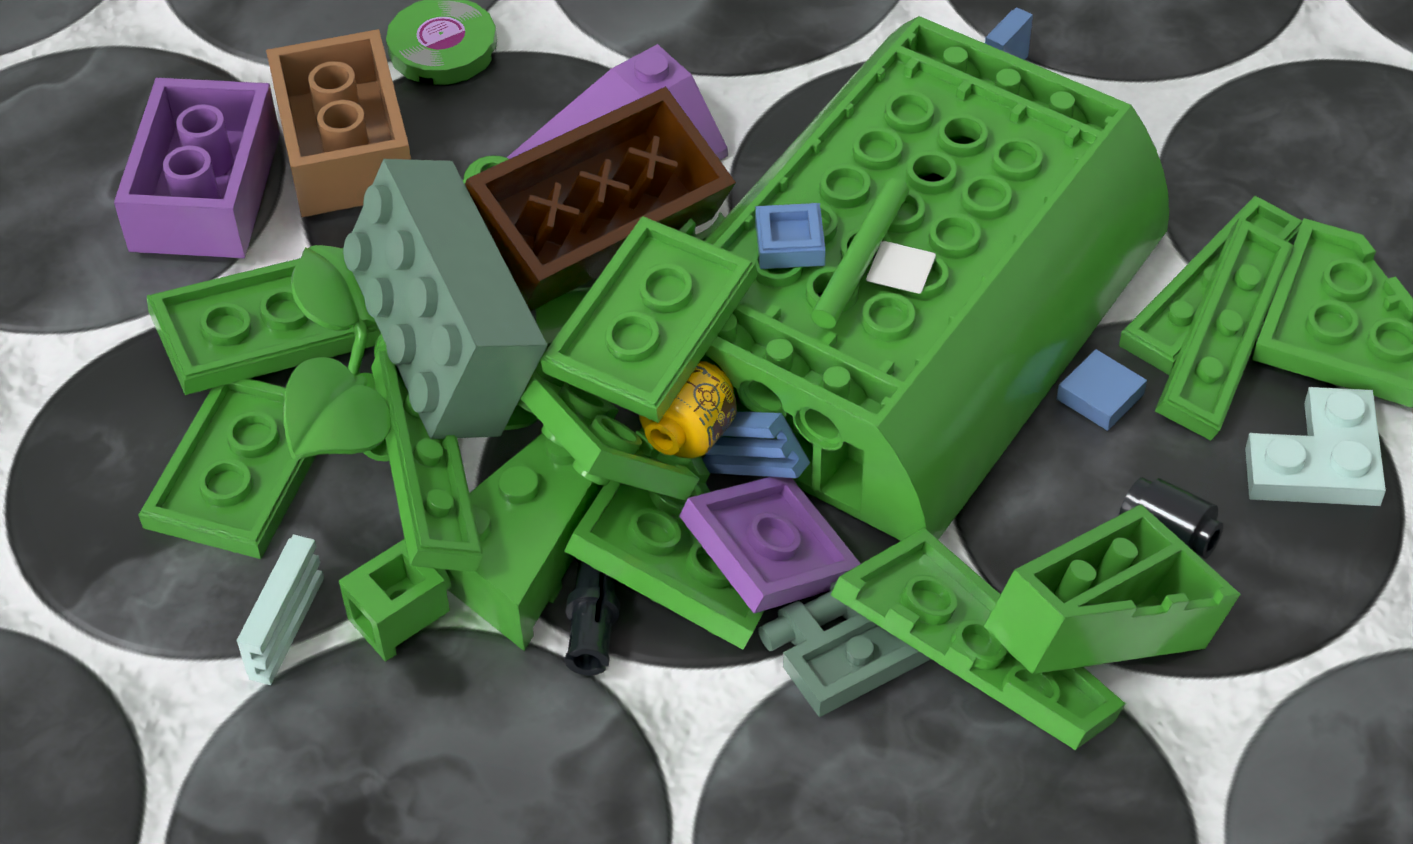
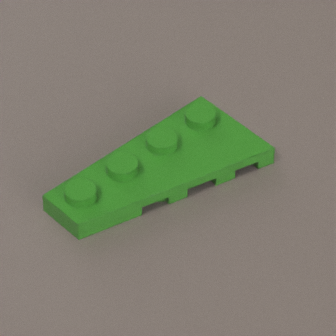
M539 361L517 404L535 414L544 424L541 429L542 433L549 440L565 448L575 459L572 464L573 468L580 475L599 485H608L610 480L687 501L700 478L684 465L671 466L661 463L656 458L659 451L648 442L645 432L636 431L635 433L624 424L614 420L619 410L613 404L543 373L541 361Z
M925 528L839 576L831 593L832 597L1074 750H1077L1114 723L1126 704L1084 667L1032 674L983 627L1001 594Z

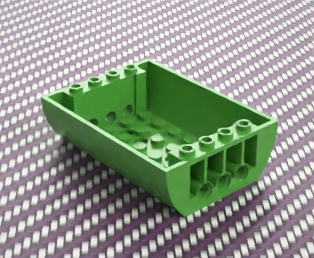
M918 16L906 22L888 36L705 239V242L756 262L757 277L701 361L715 365L729 378L733 386V394L736 398L738 412L783 414L810 462L798 478H792L801 490L900 541L922 528H925L939 540L1168 230L1169 197L1165 174L1156 147L1145 125L1131 104ZM936 173L945 179L931 182L922 180L919 177ZM889 178H898L904 181L909 187V194L882 241L936 254L922 292L918 294L867 281V275L874 261L872 259L836 325L831 329H825L816 325L811 318V313L820 299L817 294L824 292L885 182ZM820 203L825 243V266L760 269L755 206ZM775 437V438H762V439H777V437Z

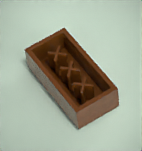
M666 86L469 177L465 182L473 202L530 311L599 277L642 216L678 231L690 218L698 227L713 219L736 184L733 177Z

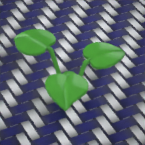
M323 245L305 247L291 277L292 294L297 306L307 318L324 328L343 331L353 327L355 340L348 368L335 359L318 357L303 361L291 374L286 386L283 403L284 430L291 458L295 460L321 454H356L366 452L380 445L387 437L391 427L389 407L385 399L374 390L373 374L359 372L368 338L367 325L377 326L374 317L370 316L367 312L365 298L353 272L345 264L343 249ZM517 404L504 430L524 428L536 423L539 419L535 414Z

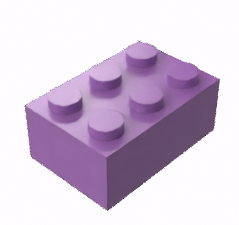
M155 78L114 200L128 252L245 258L280 136L270 83Z

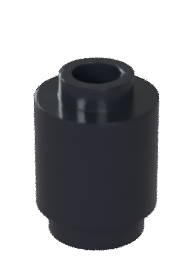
M1144 477L1139 478L1128 491L1120 508L1119 515L1142 504L1191 550L1204 559L1208 558L1214 551L1223 532V523L1217 520V505L1161 478L1153 482Z

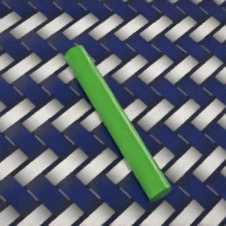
M889 178L885 182L811 313V318L816 325L825 329H831L836 325L909 194V187L904 181L898 178Z

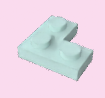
M1309 387L1304 403L1308 436L1249 433L1245 452L1250 500L1381 506L1386 489L1373 390Z

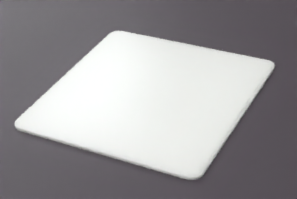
M882 241L866 280L919 294L923 290L936 254Z

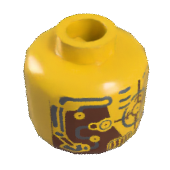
M700 361L659 423L639 415V420L648 442L657 451L680 458L695 459L706 454L728 429L737 414L733 386L722 370L713 364Z

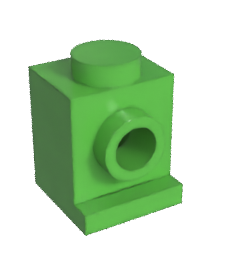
M405 539L339 580L347 619L385 662L397 655L395 650L397 645L450 611L447 590L451 588V581L445 569L410 566Z

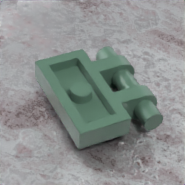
M837 581L831 583L828 593L804 605L800 601H795L779 609L778 618L758 628L762 643L769 651H773L788 642L795 645L793 648L783 652V668L819 717L931 660L923 653L832 597L831 593ZM840 616L847 619L826 631H823L820 627Z

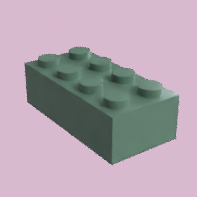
M383 159L373 184L365 192L363 208L352 233H349L345 239L343 249L345 264L354 274L365 298L367 312L375 319L386 343L388 357L392 363L396 364L409 392L410 404L413 410L419 414L430 439H444L446 435H455L457 438L501 436L547 347V343L453 161Z

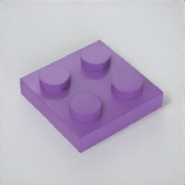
M768 477L690 497L687 499L679 515L753 613L830 591L831 583L837 581L839 576L861 564L792 478Z

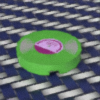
M422 0L401 10L388 25L386 43L393 67L406 78L420 82L419 76L433 78V84L449 85L468 80L486 69L492 61L491 54L497 47L496 26L490 13L477 3L468 0Z

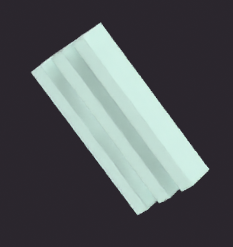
M294 534L288 539L237 638L249 680L268 685L272 684L324 580L323 572L317 570L320 565L319 555L314 554L317 548L314 539Z

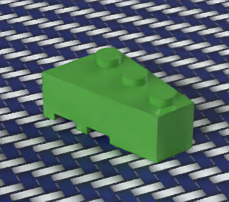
M543 433L469 493L483 558L476 571L445 569L451 581V588L448 591L523 651L526 650L533 638V627L548 601L553 603L562 588L561 579L574 559V556L565 552L567 544L604 486L596 484L580 475L573 468L572 464L575 459L565 448L549 440Z
M1140 504L1015 569L983 627L1032 674L1206 649L1241 594Z

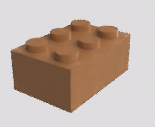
M379 29L267 49L266 53L301 217L363 206L365 192L373 184L383 159L411 160L409 144Z

